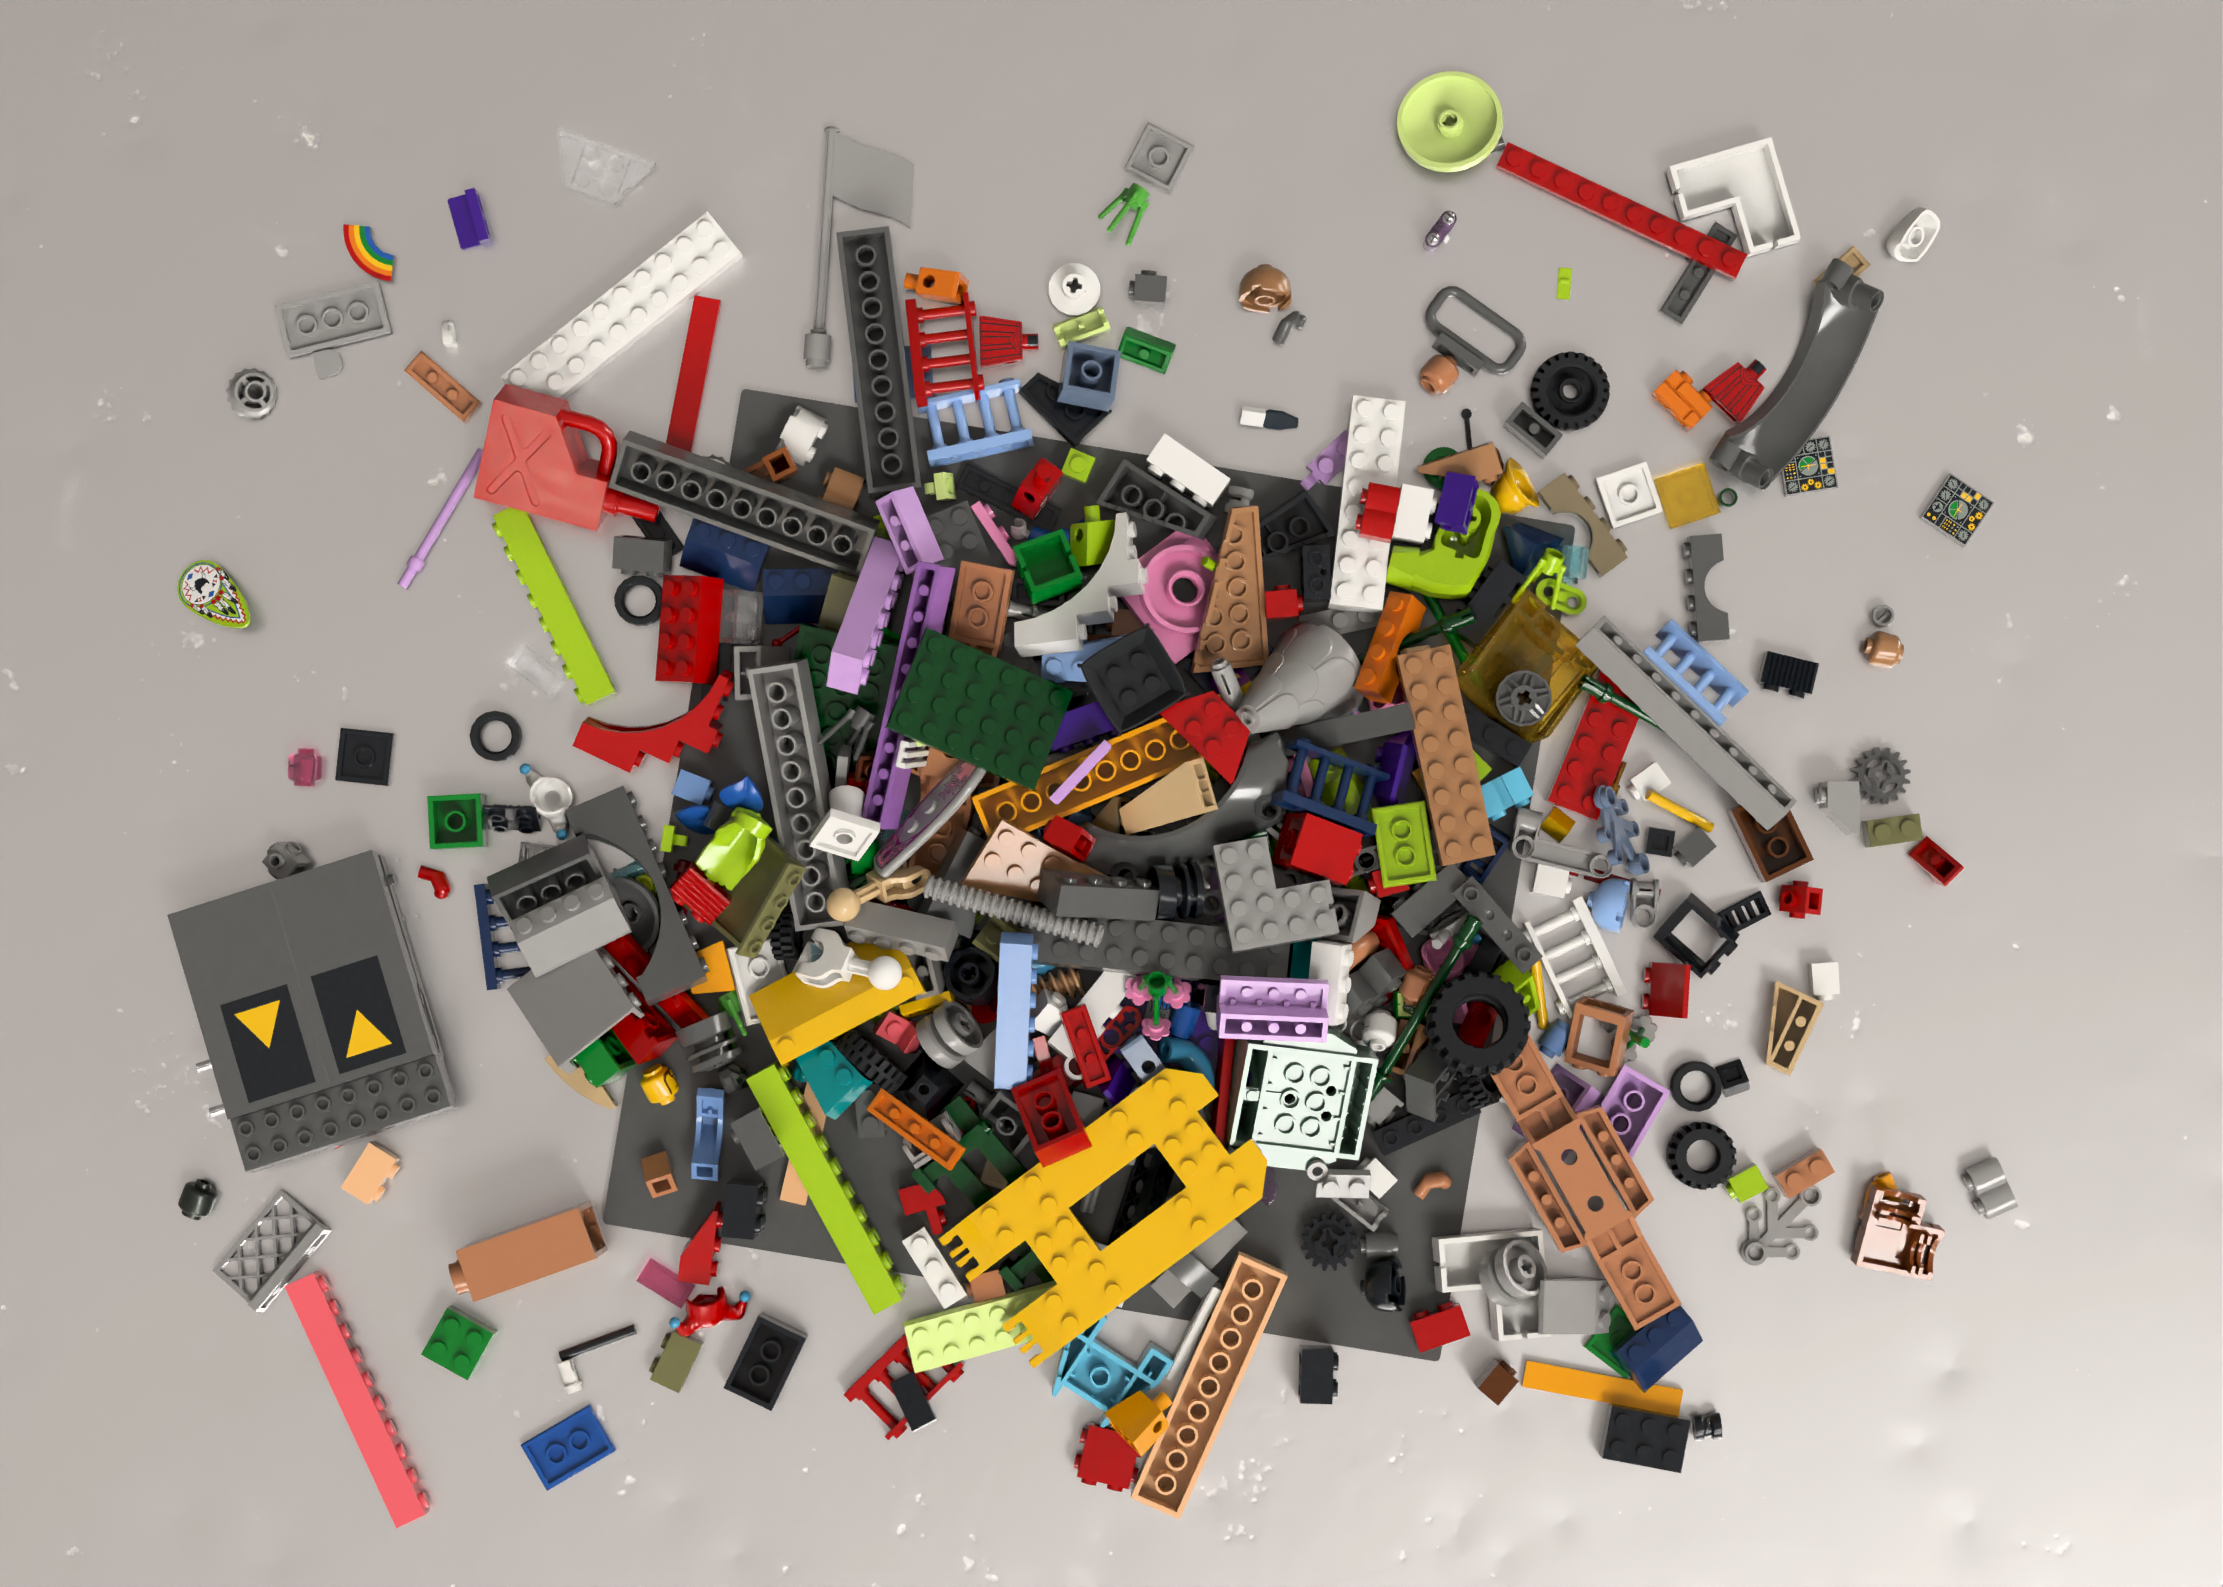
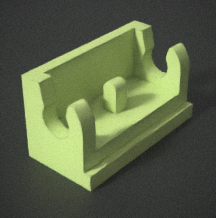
M1098 307L1082 315L1052 325L1061 350L1066 349L1069 341L1082 343L1111 332L1103 307Z

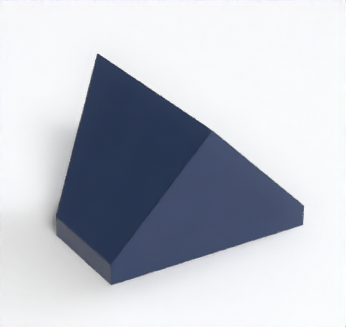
M1523 523L1503 527L1514 568L1524 576H1528L1547 548L1556 549L1564 540V538Z

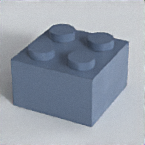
M1069 341L1063 354L1057 402L1108 412L1115 399L1121 351Z

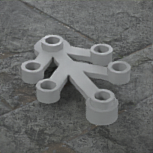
M1812 1185L1800 1192L1799 1199L1779 1219L1778 1201L1781 1195L1776 1188L1769 1187L1763 1194L1767 1202V1232L1761 1238L1759 1235V1221L1762 1218L1761 1210L1751 1206L1745 1211V1217L1749 1225V1240L1743 1244L1741 1256L1746 1263L1753 1266L1762 1264L1767 1257H1786L1790 1260H1795L1799 1257L1800 1249L1793 1243H1789L1784 1247H1768L1775 1239L1804 1238L1808 1241H1813L1819 1234L1818 1229L1811 1224L1798 1228H1786L1807 1206H1815L1821 1201L1822 1194L1818 1187ZM1808 1190H1812L1814 1193V1197L1811 1200L1805 1198V1193ZM1770 1191L1776 1192L1777 1196L1774 1200H1769L1767 1197ZM1751 1210H1757L1758 1217L1756 1219H1750L1749 1212ZM1813 1228L1814 1235L1810 1238L1807 1237L1805 1234L1806 1230ZM1753 1247H1757L1759 1250L1756 1257H1751L1749 1253ZM1789 1247H1795L1796 1254L1794 1256H1788L1787 1249Z

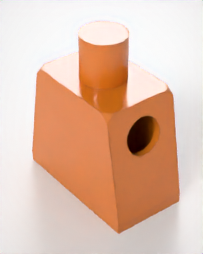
M921 267L919 275L906 273L904 288L916 290V294L922 299L956 306L964 305L963 292H967L969 280L960 272Z

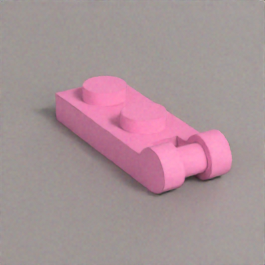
M978 501L971 506L972 511L1007 563L1012 567H1016L1013 560V549L1007 543L1010 536L1002 525L997 528L992 520L996 516L989 505L985 504L983 506Z

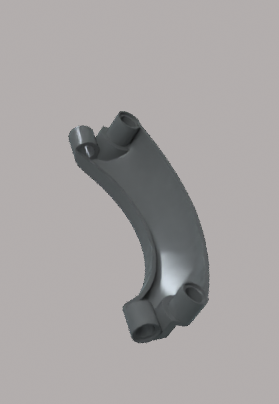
M1833 258L1815 287L1808 323L1789 368L1771 395L1751 416L1725 431L1708 459L1713 465L1760 490L1768 488L1771 482L1789 465L1809 441L1840 395L1863 350L1878 310L1883 303L1884 292L1864 283L1860 277L1852 275L1854 270L1850 265L1840 259Z

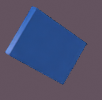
M591 1404L521 1444L523 1451L547 1491L617 1450Z

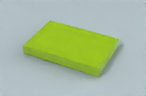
M1425 800L1371 808L1373 822L1377 824L1375 836L1383 888L1436 881Z

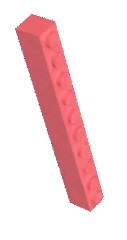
M316 1271L284 1286L395 1527L398 1528L426 1515L429 1512V1499L424 1491L420 1492L416 1484L419 1482L417 1473L413 1467L409 1468L405 1460L408 1458L403 1444L397 1443L394 1436L397 1433L392 1420H387L383 1412L385 1410L384 1402L380 1395H375L372 1389L374 1385L373 1378L369 1371H364L360 1363L363 1361V1357L357 1347L353 1348L349 1339L352 1337L348 1325L346 1323L342 1324L338 1314L341 1313L337 1301L335 1299L331 1300L327 1290L330 1287L326 1277Z

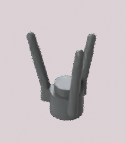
M859 705L855 710L849 708L845 716L818 740V744H823L851 719L849 725L855 730L846 745L852 746L859 733H862L853 756L854 760H858L869 731L874 725L872 721L876 716Z

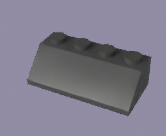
M581 834L488 876L487 881L493 900L511 928L509 921L605 875L586 836Z

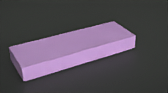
M1104 740L1049 799L1053 803L1059 804L1110 751L1111 745Z

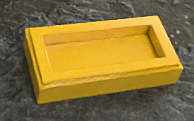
M946 991L939 995L899 1005L902 1016L911 1019L933 1012L934 1009L946 1000L949 1002L956 1001V997L950 991Z

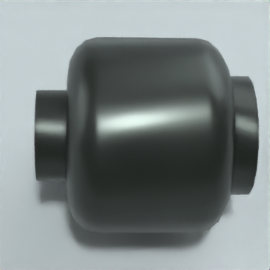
M197 1179L196 1182L185 1184L178 1202V1206L184 1216L194 1220H201L202 1217H208L211 1214L217 1199V1192L211 1188L212 1183L204 1179Z

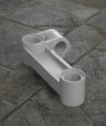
M1518 807L1510 842V852L1515 858L1594 878H1605L1612 873L1613 866L1609 863L1606 855L1538 839L1541 822L1545 813ZM1519 840H1525L1529 844V851L1525 855H1521L1516 851V844ZM1597 859H1602L1606 862L1607 869L1603 874H1598L1594 871L1593 864Z

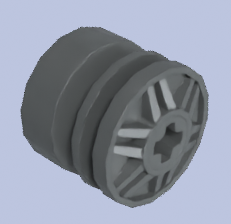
M1524 670L1513 672L1503 679L1497 688L1495 701L1500 716L1508 723L1516 726H1531L1541 721L1548 713L1552 697L1551 690L1545 679L1537 673ZM1527 691L1531 702L1529 704L1524 703L1521 706L1518 704L1519 698L1516 695L1517 693L1523 694Z
M727 1011L675 1032L681 1048L691 1046L695 1048V1051L688 1055L686 1060L690 1061L697 1057L700 1060V1064L690 1067L692 1074L695 1072L711 1071L732 1062L739 1054L743 1053L741 1046L731 1051L728 1047V1044L738 1040L737 1036L725 1038L723 1033L733 1027Z

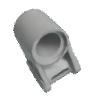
M1631 878L1630 921L1638 929L1649 928L1656 922L1659 898L1658 879H1654L1652 882L1637 881L1636 878ZM1641 909L1646 910L1650 915L1647 924H1641L1637 920V913Z

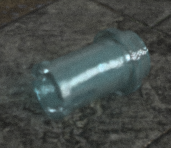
M634 861L618 870L614 868V872L610 873L611 878L629 877L635 879L644 875L645 872Z

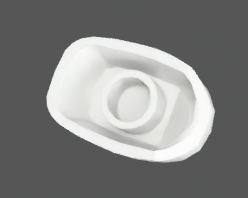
M1917 207L1898 223L1895 230L1889 236L1886 242V249L1889 254L1899 261L1917 262L1934 241L1940 229L1939 218L1931 210L1923 207Z

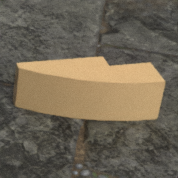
M551 1055L544 1058L553 1071L582 1096L609 1109L618 1106L606 1086L603 1085L596 1088L590 1084L585 1078V1071L573 1059L572 1061L577 1069L569 1075L557 1066Z

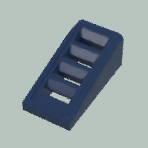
M1489 824L1491 836L1501 841L1500 845L1493 842L1496 855L1485 857L1490 860L1488 864L1478 858L1465 861L1460 868L1461 872L1469 877L1473 876L1480 884H1483L1511 842L1509 835ZM1473 862L1484 869V871L1480 873L1469 865Z

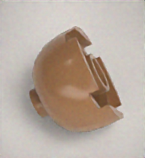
M1261 264L1247 272L1242 278L1239 285V303L1242 301L1243 308L1259 313H1270L1269 308L1278 307V311L1283 310L1292 301L1289 279L1279 269L1269 264Z

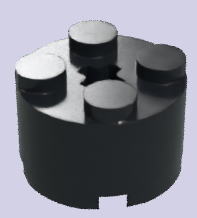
M967 947V949L954 952L950 956L949 961L945 963L943 976L945 977L946 987L963 1003L972 1006H985L997 996L999 964L985 951L977 947ZM972 974L976 975L974 979H970Z

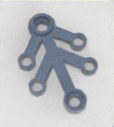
M1597 786L1593 794V800L1595 805L1600 808L1602 827L1597 828L1596 836L1601 844L1612 841L1613 849L1607 853L1609 863L1612 866L1623 863L1622 844L1629 858L1626 863L1628 871L1635 875L1648 873L1650 870L1648 857L1645 853L1636 854L1629 838L1639 836L1640 830L1637 822H1630L1619 817L1628 814L1629 808L1626 800L1617 799L1615 791L1611 786Z

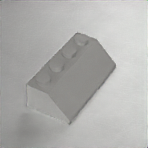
M606 876L509 921L517 945L536 978L632 932L616 888Z

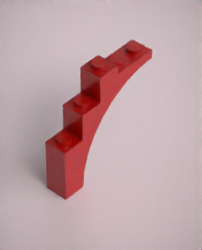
M724 669L719 674L710 692L700 703L685 714L667 722L650 726L627 727L608 724L588 716L582 722L572 746L629 773L636 766L640 768L646 753L670 763L674 757L679 758L685 746L684 743L708 754L713 747H719L724 734L720 733L723 724L717 721L725 707L721 705L724 696L729 697L735 685L734 682H731L734 673Z

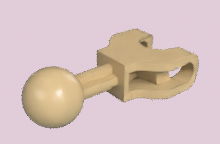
M905 861L888 878H883L876 872L874 867L872 871L866 873L868 884L854 891L849 888H838L832 891L826 901L827 911L833 919L847 922L857 916L861 904L873 898L884 903L896 899L913 898L924 892L926 881L930 877L931 872L920 865L907 868V862ZM922 875L921 880L917 884H912V880Z

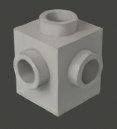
M291 841L276 842L271 845L267 850V856L262 861L268 868L269 874L276 879L306 871L311 864L310 860L302 853L301 847Z

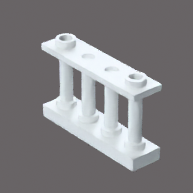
M1582 896L1570 900L1572 906L1569 907V911L1535 927L1531 926L1530 921H1525L1522 923L1524 929L1521 930L1542 954L1543 957L1540 959V962L1558 998L1555 1005L1560 1015H1566L1567 1019L1573 1018L1571 1009L1575 1007L1576 1002L1583 996L1596 998L1606 992L1609 994L1613 992L1618 997L1627 993ZM1572 920L1575 922L1580 921L1584 929L1580 931V935L1543 951L1537 938L1538 936ZM1586 944L1588 946L1591 944L1595 953L1591 955V959L1557 975L1554 974L1548 961L1581 945ZM1595 968L1598 970L1602 968L1606 976L1602 983L1571 998H1565L1560 987L1561 984Z

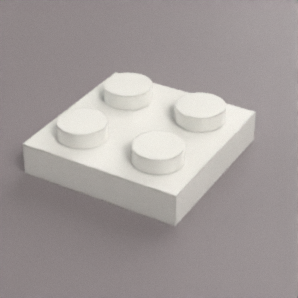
M1647 462L1595 479L1612 529L1663 512Z

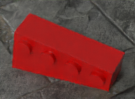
M615 966L613 969L616 974L621 973L629 984L626 989L629 993L633 992L641 1001L642 1005L639 1008L644 1016L640 1019L631 1012L611 1029L637 1065L659 1058L677 1039L676 1030L653 1005L649 1006L644 995Z

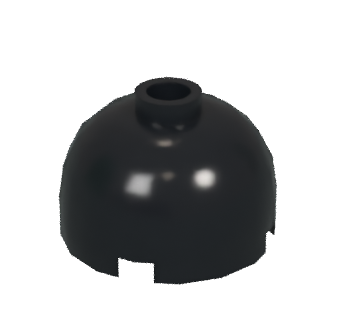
M1384 1259L1373 1263L1366 1271L1364 1280L1360 1281L1362 1296H1366L1368 1303L1376 1310L1382 1312H1401L1402 1309L1399 1306L1405 1305L1406 1282L1405 1276L1399 1277L1398 1269L1403 1268L1398 1259Z

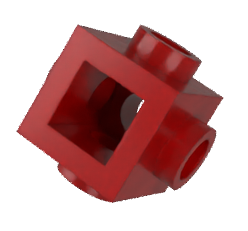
M1793 880L1792 885H1781L1779 911L1789 912V917L1805 919V914L1821 915L1823 889L1808 887L1809 882Z

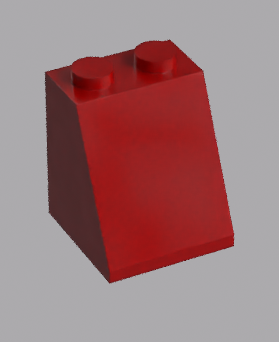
M1286 813L1271 863L1320 880H1330V883L1336 885H1347L1354 874L1353 864L1355 858L1362 849L1361 839L1363 834L1309 813Z

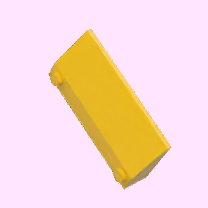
M852 941L846 944L862 960L872 962L877 957L890 956L898 961L902 969V977L898 985L890 990L877 989L870 983L868 977L856 974L852 975L850 982L840 981L831 987L822 989L803 983L793 972L749 995L781 1066L786 1067L790 1065L789 1062L918 994L924 995L927 993L909 956L899 950L881 949L869 943L859 944Z

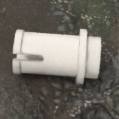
M573 1359L557 1364L564 1384L562 1389L563 1391L566 1390L567 1395L582 1390L581 1384H583V1381H579Z

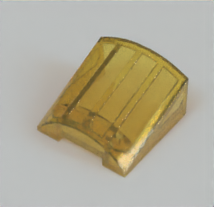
M1526 589L1459 666L1456 674L1460 690L1478 709L1496 723L1532 744L1550 737L1582 692L1577 687L1578 683L1583 684V682L1579 681L1585 673L1592 677L1598 667L1575 646L1580 639L1545 610L1547 605L1529 589ZM1528 670L1539 674L1547 681L1551 690L1552 703L1548 713L1541 721L1531 726H1516L1508 723L1500 716L1496 707L1495 694L1499 684L1507 675L1516 671ZM1527 691L1523 694L1517 693L1516 695L1519 698L1518 704L1521 706L1524 703L1529 704L1531 702Z

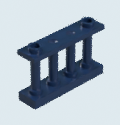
M1298 737L1296 740L1286 742L1285 748L1296 752L1287 788L1272 794L1270 803L1296 813H1309L1363 834L1362 838L1375 835L1377 824L1369 822L1367 814L1375 783L1389 780L1390 774L1381 771L1382 768L1374 764L1364 765L1312 745L1313 742L1306 738ZM1306 756L1319 760L1311 795L1307 798L1300 796L1299 791H1297ZM1329 765L1343 770L1334 804L1329 807L1322 804L1321 795ZM1352 774L1366 778L1358 810L1354 815L1345 813L1346 809H1344Z
M488 884L474 885L486 987L487 990L501 989L500 983H504V980L521 978L531 968L530 966L504 970L502 967L498 968L497 957H501V954L520 952L521 950L516 941L507 943L495 941L494 931L498 930L499 927L509 925L503 916L496 917V915H492L490 904H494L490 889H488Z

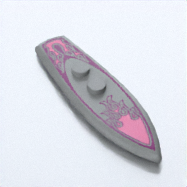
M962 761L945 775L874 856L873 863L876 872L881 877L888 878L960 808L979 784L986 771Z

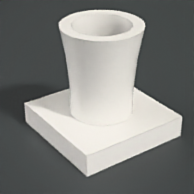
M849 785L838 786L829 792L830 810L811 835L809 847L859 861L879 834L880 823L861 817L866 798L865 793L861 789Z

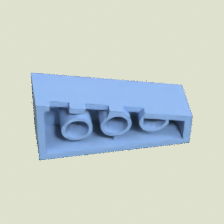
M1127 634L1083 642V650L1042 655L1041 678L1086 682L1082 670L1077 667V664H1082L1093 654Z

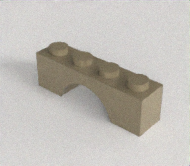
M1563 473L1540 490L1537 495L1552 515L1570 513L1583 520L1590 533V545L1584 558L1599 578H1601L1628 558L1625 554L1628 550L1619 538L1615 540L1609 531L1612 528L1603 517L1599 519L1593 510L1596 507L1588 496L1583 498L1577 489L1580 486L1572 475L1567 477Z

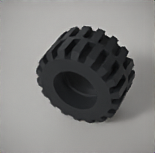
M1692 1122L1690 1125L1682 1126L1680 1131H1676L1672 1135L1674 1138L1668 1143L1669 1151L1666 1152V1158L1669 1160L1668 1166L1672 1170V1174L1683 1184L1694 1189H1713L1718 1184L1726 1182L1728 1175H1732L1733 1165H1736L1737 1161L1735 1159V1154L1737 1153L1736 1148L1732 1144L1734 1142L1723 1129L1706 1122ZM1698 1140L1709 1141L1716 1150L1715 1162L1706 1171H1696L1687 1162V1151Z

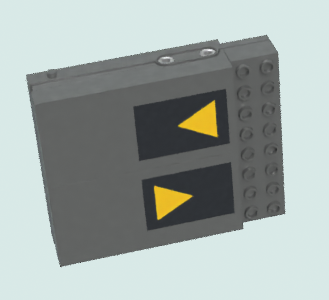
M373 850L167 915L209 1055V1060L197 1063L196 1068L201 1067L197 1069L198 1072L213 1069L223 1103L209 1108V1112H212L210 1113L211 1117L226 1113L227 1120L231 1121L245 1172L255 1173L458 1108L443 1060L444 1054L393 888L396 880L393 874L389 875L384 856L378 855Z

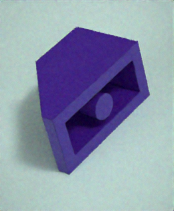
M1113 1054L1105 1061L1112 1080L1098 1084V1086L1111 1104L1115 1106L1129 1096L1136 1081L1130 1074L1134 1069L1124 1058L1120 1061Z

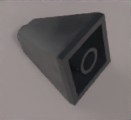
M923 1051L905 1071L908 1078L894 1094L907 1106L930 1121L941 1112L943 1107L948 1104L964 1084L946 1068L937 1065ZM925 1084L929 1087L928 1094L925 1095L920 1092L919 1088L921 1085Z

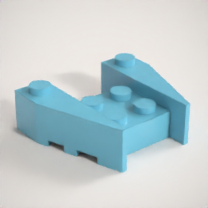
M1107 1314L1062 1347L1052 1385V1396L1054 1397L1057 1396L1064 1385L1103 1410L1104 1412L1099 1418L1102 1428L1109 1424L1104 1414L1107 1410L1138 1391L1146 1394L1149 1390L1154 1389L1160 1384L1174 1363L1173 1355L1150 1341L1136 1364L1095 1339L1107 1320Z

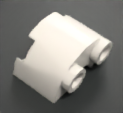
M798 405L793 416L791 415L787 421L775 451L786 446L794 462L804 467L806 461L810 463L817 449L813 445L817 437L822 439L829 425L825 424L827 419Z

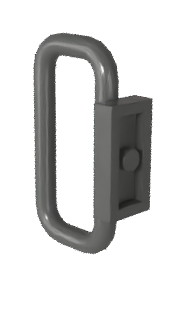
M1448 286L1441 289L1426 310L1428 326L1439 335L1432 348L1444 356H1451L1459 367L1473 377L1477 375L1482 366L1495 374L1509 372L1515 367L1525 352L1526 339L1517 327L1457 286ZM1448 297H1456L1515 340L1516 347L1504 363H1496L1436 319L1437 311Z

